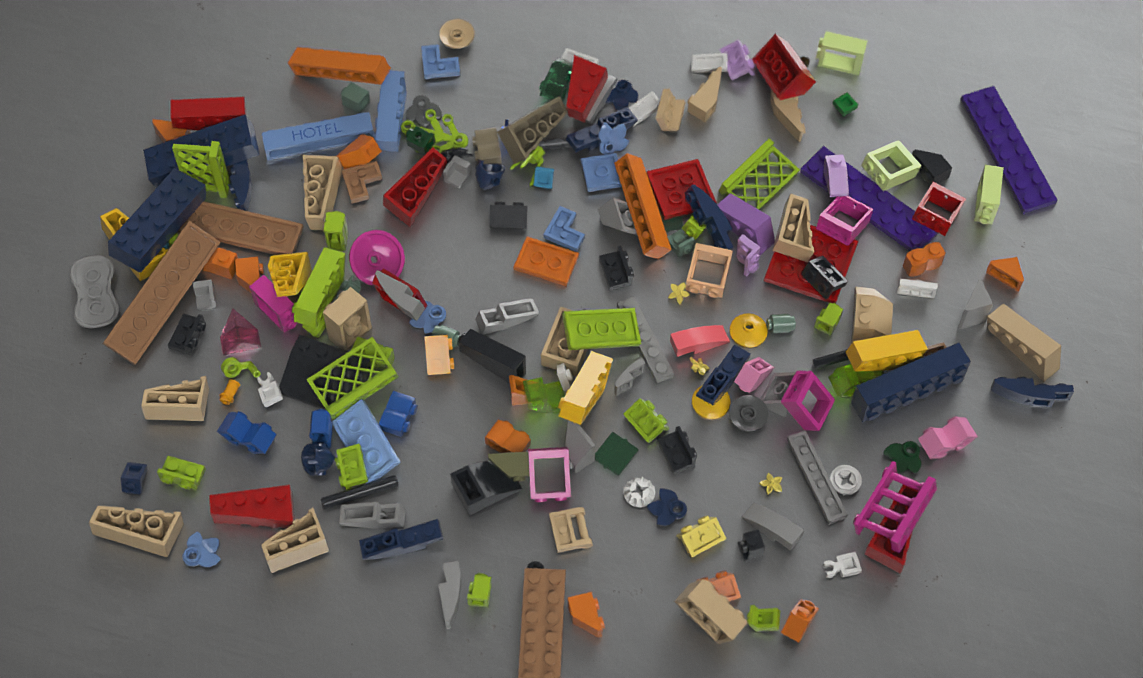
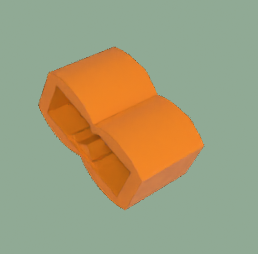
M940 242L927 244L924 248L913 249L906 254L903 268L909 277L919 276L925 270L931 271L939 268L942 265L946 252Z
M498 419L485 436V443L500 453L526 452L531 445V439L526 432L515 430L510 422Z

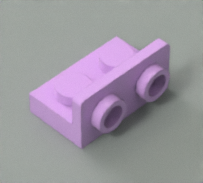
M737 40L720 49L721 53L728 54V73L732 80L748 72L751 76L755 75L753 70L755 65L752 59L748 57L750 52L746 44L742 45Z
M742 234L738 238L736 257L740 263L745 265L744 275L746 277L750 273H754L759 267L760 246Z

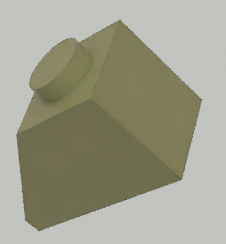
M528 452L488 454V460L508 478H513L514 482L525 481V478L529 477Z

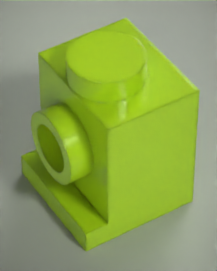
M829 303L827 308H822L819 316H817L814 328L832 335L841 319L843 309L835 303Z
M483 573L475 575L474 582H470L468 605L488 607L492 586L491 577Z

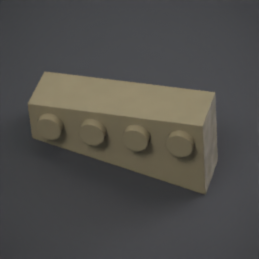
M560 96L544 103L497 131L514 164L527 159L532 150L539 145L541 140L549 134L550 130L567 114V109Z

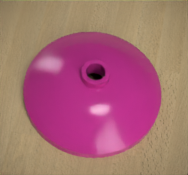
M371 230L361 234L353 242L349 252V263L353 273L360 281L373 286L372 282L377 270L381 271L384 268L399 277L404 267L405 255L400 242L393 235L382 230ZM371 257L376 258V263L371 261Z

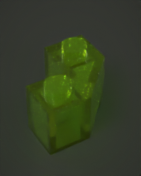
M848 364L836 368L834 373L828 376L837 397L849 398L854 395L857 385L885 373L884 371L855 372L852 365Z
M542 377L523 381V391L528 410L543 413H560L561 409L558 408L561 398L565 397L560 381L544 384Z

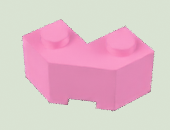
M955 416L947 421V425L943 428H927L918 440L929 458L940 459L945 457L949 450L956 449L958 451L966 447L978 436L967 418Z

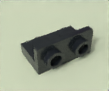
M494 202V205H490L489 227L527 229L528 207L524 206L523 202H513V205H505V202Z
M621 245L617 246L616 252L599 255V261L609 290L631 285L634 272L632 267L628 266V254L626 251H623Z
M824 256L809 261L801 273L824 299H828L833 291L845 287L848 282Z
M183 313L168 343L169 349L190 355L192 350L196 349L198 338L206 328L203 315L198 314L197 317Z
M680 426L675 428V432L657 439V443L673 475L694 467L697 458L696 450L694 447H690L688 443L689 438L686 431H682Z

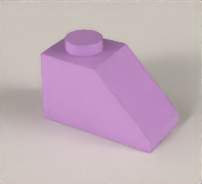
M844 155L825 156L823 173L830 197L848 196V176Z

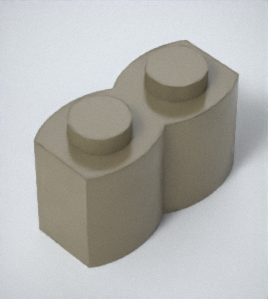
M496 127L475 130V136H472L473 147H477V151H474L475 161L479 162V160L484 161L483 164H502Z

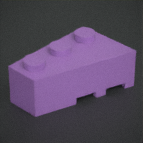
M731 193L717 204L732 227L731 231L738 237L742 234L760 246V255L775 243L771 217Z

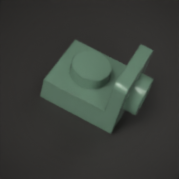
M682 229L668 236L671 249L678 257L684 254L687 255L694 249L695 239L693 237L688 238Z

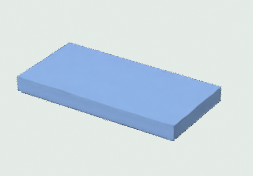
M359 400L332 421L345 447L355 444L361 445L368 477L366 484L377 481L401 463L365 400Z

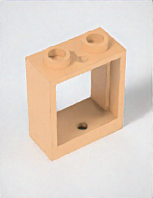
M696 243L685 290L695 294H706L713 298H722L733 251ZM698 260L725 265L720 285L693 280Z

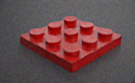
M699 159L646 172L664 220L693 213L690 204L686 201L685 192L694 184L717 204Z

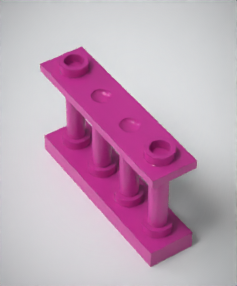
M892 461L889 467L884 469L882 479L862 512L854 518L853 525L856 534L860 535L865 527L890 538L892 550L900 553L937 490L936 479L928 476L925 482L919 483L898 474L896 462ZM894 480L918 490L916 498L911 499L889 490L888 487ZM885 496L909 506V510L906 514L902 515L878 504L882 497ZM873 512H876L899 522L897 530L894 529L892 531L869 521Z

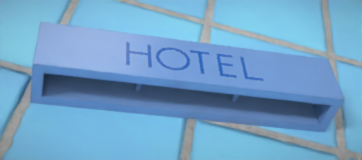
M366 112L341 116L330 120L325 119L314 123H305L293 127L288 126L278 130H268L267 132H262L267 160L349 145L361 134L373 137L374 132L370 114Z

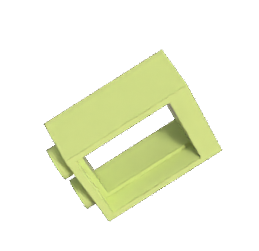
M825 31L824 38L820 37L816 55V59H819L818 66L860 75L868 40ZM826 49L856 55V58L826 52Z
M899 140L867 153L861 164L863 169L883 191L915 178L921 168V164ZM888 156L901 169L891 175L879 162V160Z
M984 166L977 188L975 222L993 224L1000 205L1003 167Z

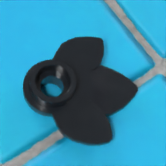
M465 147L443 150L441 152L447 158L446 163H450L455 155L460 158L473 156L471 153H466L468 148Z

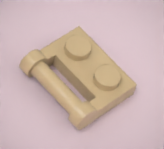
M583 507L549 513L557 553L580 548L587 549L593 546L592 539L588 535ZM572 517L577 519L581 540L575 539L571 522Z

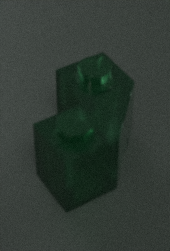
M562 58L553 61L548 74L540 84L539 90L541 92L539 96L550 100L560 96L561 100L564 101L570 84L573 62Z

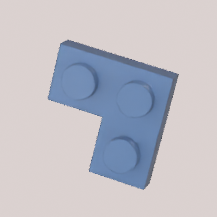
M439 44L421 46L425 79L460 76L458 57L440 59Z
M559 206L545 230L543 238L577 252L585 239V234L570 228L576 218V212Z

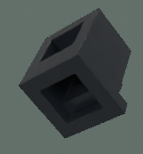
M759 529L743 533L742 541L737 543L743 560L748 561L762 557L765 545Z

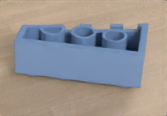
M390 70L380 87V101L377 105L378 117L375 119V128L377 129L373 133V137L381 151H399L401 124L403 123L407 95L404 71Z

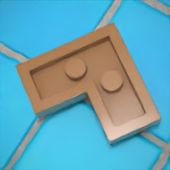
M377 161L342 170L351 204L368 200L369 195L365 184L382 180Z

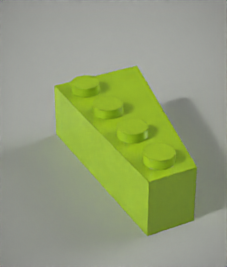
M326 247L323 248L298 301L293 305L294 322L316 328L323 317L325 307L333 301L344 281L346 253Z

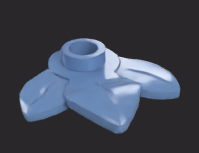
M606 122L602 124L598 132L600 139L599 150L602 154H612L615 151H621L626 148L629 141L624 138L626 135L625 124H620L613 129Z
M425 301L428 305L417 321L412 318L409 324L415 328H423L424 333L429 334L433 332L436 325L439 326V323L445 320L446 311L440 305H433L429 301Z
M199 532L192 534L187 540V549L183 553L184 563L188 566L200 565L203 567H212L218 564L221 559L215 553L219 547V539H202ZM192 555H197L195 559H190Z

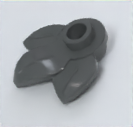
M418 95L414 98L413 105L407 109L406 119L410 121L416 120L419 126L428 128L430 122L426 120L425 112L429 109L436 112V119H442V112L437 104L431 103L427 96ZM420 101L425 102L423 106L419 105L418 103Z

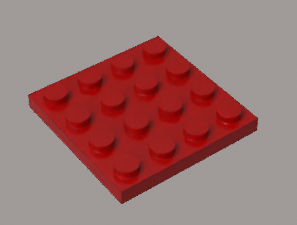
M810 225L814 253L809 261L824 256L846 278L859 240L854 239L847 246L817 230L816 226ZM774 251L764 277V282L836 304L841 288L833 291L828 299H824L801 275L808 262Z

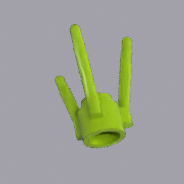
M537 146L532 150L527 159L520 165V168H524L528 162L531 164L537 163L536 167H541L544 162L542 157L545 155L543 148ZM520 161V162H518V163L513 164L512 166H510V170L514 169V168H515L516 166H518L522 161ZM535 171L530 182L531 187L534 184Z

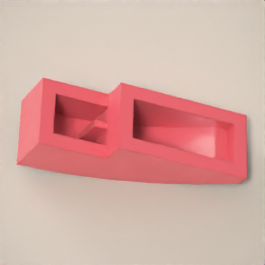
M723 325L695 327L670 335V343L677 357L691 352L695 355L730 343Z

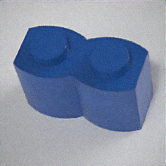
M393 391L379 422L382 431L402 437L404 432L407 433L411 423L409 419L411 415L414 416L418 408L415 398Z
M317 409L311 412L309 437L312 443L325 442L326 447L330 449L333 430L331 415L324 409Z

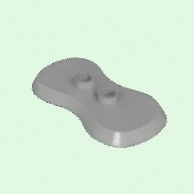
M91 255L80 258L74 262L70 269V279L77 290L78 296L74 317L77 323L85 328L106 326L112 323L119 313L118 302L111 290L114 265L108 257L103 255Z

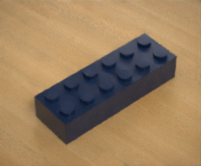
M245 114L144 149L148 180L157 188L174 168L179 170L172 149L173 144L211 147L212 141L220 142L226 167L259 156L254 125Z
M174 168L108 241L109 256L141 273L206 199V185Z
M956 343L857 385L851 404L862 422L875 420L880 414L885 412L886 414L891 413L901 405L907 406L915 399H924L934 391L940 392L948 385L961 383L971 361L960 343Z

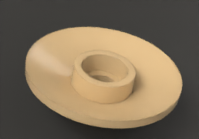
M452 19L442 25L439 36L441 42L447 47L460 49L468 46L473 41L475 32L469 22L462 19Z

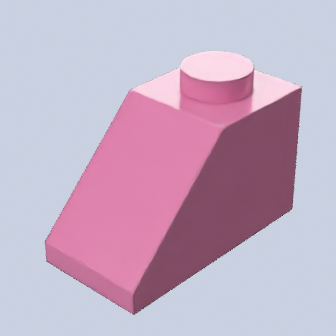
M757 357L744 364L734 382L738 384L742 391L750 393L761 385L773 371L774 367L762 358Z

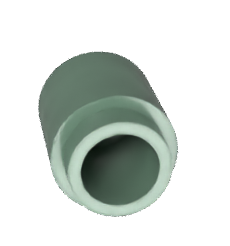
M770 315L766 320L767 330H770L772 334L790 333L795 330L796 326L794 315Z
M444 325L435 326L432 336L448 334V339L452 338L453 349L455 346H459L458 341L461 337L459 331Z

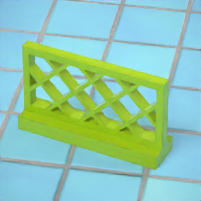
M769 138L721 184L718 192L723 196L725 194L728 196L730 193L735 195L732 192L734 189H743V196L736 197L746 203L747 201H756V208L760 210L800 169L773 146L774 142ZM771 153L776 155L778 162H769V155ZM766 166L767 174L757 173V167ZM769 166H779V174H770ZM782 166L789 167L793 172L791 174H783ZM754 177L755 185H746L745 178ZM758 177L767 178L768 185H758ZM770 178H780V185H771ZM746 189H755L756 197L746 196ZM759 189H768V196L759 197Z
M212 141L211 147L173 144L172 149L179 171L205 184L206 191L219 192L220 198H228L230 179L220 142Z
M371 337L309 377L307 381L334 420L359 400H365L399 376L374 338ZM372 343L376 348L374 356L364 355L365 347ZM351 356L360 357L358 367L347 365L348 359ZM363 358L373 359L371 370L361 368ZM376 360L384 361L387 368L381 372L375 371ZM334 367L343 368L341 378L331 376ZM346 368L357 370L355 380L344 379ZM359 372H369V380L366 382L358 381ZM319 377L327 378L324 389L316 387L313 381ZM330 379L340 381L338 391L328 390ZM343 382L354 383L351 392H341ZM327 392L337 394L336 401L328 406L325 401Z

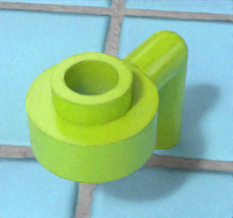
M229 357L221 364V370L228 378L238 376L241 370L248 369L254 377H259L261 374L251 361L239 362L238 359Z

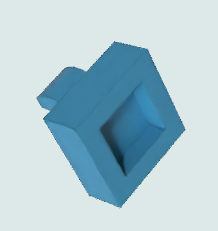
M536 167L534 186L552 189L554 169Z

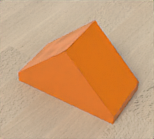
M1017 257L991 260L986 273L1019 292L1024 282V277Z
M514 375L509 376L512 406L542 401L539 383Z

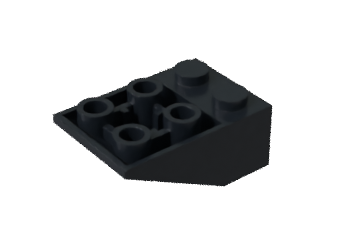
M489 460L470 464L450 473L451 484L469 516L523 490L519 482H514L513 478H508Z

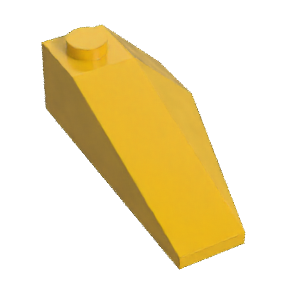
M308 252L271 256L268 263V269L277 297L297 295L306 285L312 273Z

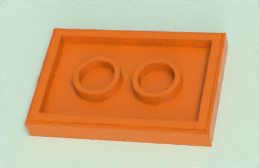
M527 236L513 267L516 271L567 286L579 258V253Z

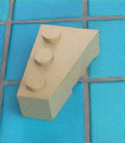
M794 194L789 195L784 205L772 251L805 262L810 260L814 253V247H812L808 199Z
M202 376L200 380L191 382L185 380L182 381V384L174 386L167 384L144 390L141 407L145 419L204 421L209 394L207 377Z
M313 507L308 510V514L304 517L294 520L290 527L284 531L280 530L261 544L271 573L329 552Z

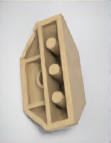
M855 286L851 344L853 341L891 335L893 303L874 288Z

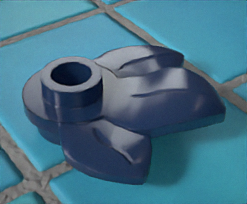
M623 79L616 83L606 103H614L615 109L619 111L628 107L629 102H637L639 95L633 89L632 84L628 80Z
M660 488L659 490L660 500L647 505L649 512L658 517L657 525L661 526L671 525L676 519L685 517L687 513L686 504L678 500L675 492L665 488ZM679 508L681 511L676 513L674 509Z

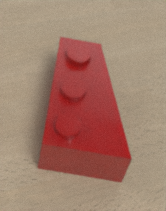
M574 55L566 104L568 116L585 122L608 79L607 68Z

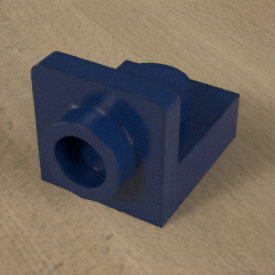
M127 462L120 477L123 493L139 495L142 493V481L148 471L147 464Z

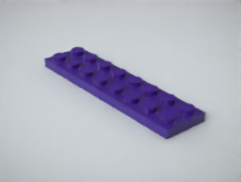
M995 86L962 95L961 101L996 166L1003 167V178L1021 212L1025 214L1056 204L1058 199Z
M822 146L801 167L800 173L829 193L823 173L825 156L836 154ZM846 162L848 196L873 209L869 223L908 251L924 248L938 234L934 230L912 220L915 213L913 209L888 191H883L874 181Z

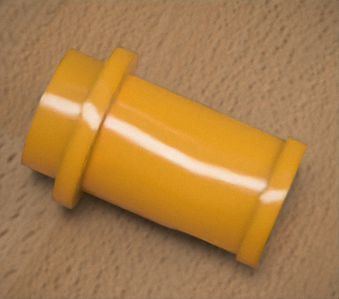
M233 379L229 380L225 390L219 395V401L225 405L233 403L240 383Z

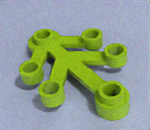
M429 109L425 112L426 120L431 123L434 130L424 127L420 128L434 134L435 144L441 141L448 142L442 146L434 144L432 148L439 150V153H441L443 150L467 147L468 137L466 134L458 132L451 114H445L442 117V121L445 126H448L452 135L444 133L436 119V112ZM406 120L401 124L403 135L406 136L410 128H415L414 122Z

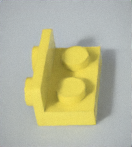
M706 515L697 520L698 524L691 526V524L680 529L681 533L676 535L678 539L682 540L690 557H694L727 539L716 517Z

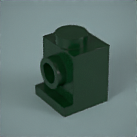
M417 125L414 129L410 128L406 133L407 145L423 155L429 152L436 143L433 133H429Z

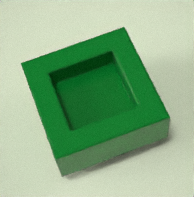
M848 92L833 100V106L842 116L858 108V103Z

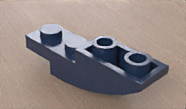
M629 107L598 118V122L594 125L568 134L566 140L575 152L586 148L591 151L599 147L600 139L598 132L604 122L612 129L620 124H625L626 130H628L638 119Z
M244 160L230 167L232 176H230L231 184H228L231 194L236 195L234 199L236 208L248 211L252 195V180L248 162Z
M695 184L691 185L685 192V198L690 204L693 216L699 226L706 224L707 232L713 239L714 247L732 250L734 247L728 236L732 227L728 219L710 196Z
M734 344L718 368L716 367L696 396L711 405L717 403L732 386L742 367L749 360L751 353Z
M999 377L994 379L991 385V391L1001 397L1020 404L1051 408L1054 401L1070 400L1074 393L1073 385H1066L1065 383L1056 385L1041 383L1034 385L1033 378Z
M435 519L400 531L397 528L361 539L359 543L363 560H371L426 549V545L444 540L440 521Z

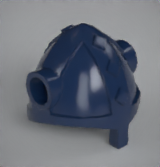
M479 160L478 165L475 166V176L479 187L483 190H488L498 186L506 167L498 163L483 164L484 161Z
M325 442L307 444L301 453L303 468L312 476L326 475V471L335 460L334 454L326 447Z

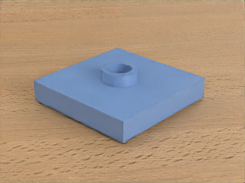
M617 153L581 158L587 192L622 187L614 164L618 160Z

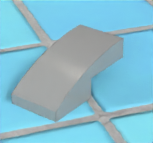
M639 358L627 367L617 379L614 391L616 396L632 388L633 378L645 372L646 363L642 358Z

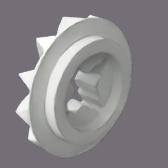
M849 465L836 467L830 476L836 492L842 493L843 496L846 494L852 495L859 490L862 484V477L859 471ZM850 476V479H849V483H850V484L845 483V484L841 485V484H842V478H843V479H846V478H848V477Z
M643 476L641 478L634 477L632 480L627 481L624 487V498L634 507H645L655 497V486L652 485L650 480L644 479ZM637 486H638L641 490L644 489V491H643V493H642V498H641V495H639V493H634V492H636V487H637Z

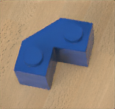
M240 411L229 412L217 432L236 446L239 443L245 445L251 453L265 454L277 435L271 430L272 427L264 422L252 423L247 419V415Z

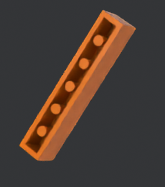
M297 47L288 61V65L295 75L382 85L391 69L386 58L381 55L312 49L308 47Z
M626 153L614 164L643 254L660 259L672 249L642 158Z

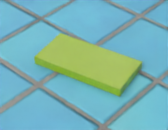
M635 308L564 311L562 313L568 350L641 345Z

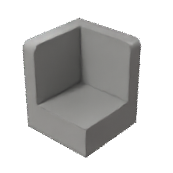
M455 155L443 171L444 181L457 188H461L471 174V163Z
M212 279L193 282L198 311L217 308Z

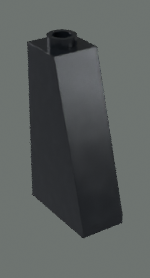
M473 329L463 333L459 338L460 352L505 382L509 383L510 375L520 378L526 375V356Z

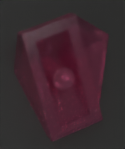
M232 309L220 336L223 355L262 348L258 329L235 309Z

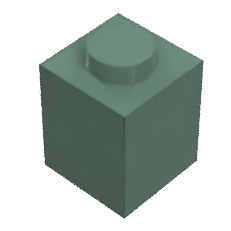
M352 82L341 91L342 105L357 113H361L370 102L369 91Z

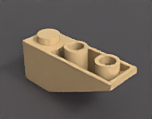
M722 67L712 71L708 80L702 83L698 88V92L695 95L692 94L687 101L688 112L703 122H706L716 111Z
M771 91L770 102L773 115L798 142H801L802 135L805 134L804 123L801 124L800 120L802 119V112L797 107L798 96L779 100L775 93Z

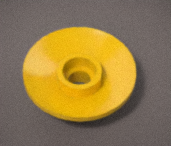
M750 313L735 317L730 324L729 330L732 340L745 348H754L761 345L768 333L765 321L761 317Z
M702 386L697 388L692 396V406L699 416L713 420L723 417L728 412L731 404L728 392L717 403L711 405L696 396Z

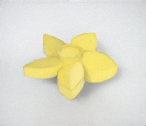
M685 282L679 284V286L671 284L673 292L668 298H676L677 302L681 304L683 297L690 296V293L685 291Z
M693 357L689 358L693 363L691 368L694 369L695 373L698 372L704 376L710 370L706 364H703L702 358H699L697 361Z
M768 473L766 476L767 480L759 482L760 485L767 487V495L773 490L782 492L780 485L782 477L777 476L773 478Z

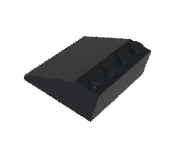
M299 335L291 350L279 386L281 394L326 410L307 379L349 351ZM351 356L348 359L347 365L358 367L360 357ZM363 358L361 368L371 370V360ZM334 367L331 376L341 378L343 368ZM346 368L344 379L355 380L357 370ZM360 371L358 381L366 382L370 373ZM319 377L313 383L316 387L324 389L327 378ZM330 379L328 390L338 391L340 381ZM343 382L341 392H351L354 383ZM327 392L325 401L328 406L336 401L337 394Z

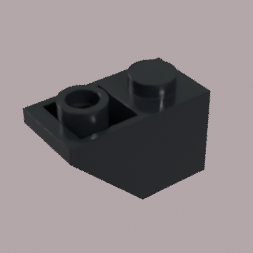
M917 149L912 152V156L921 164L919 172L923 180L928 182L930 186L933 182L938 184L950 177L952 166L942 154Z

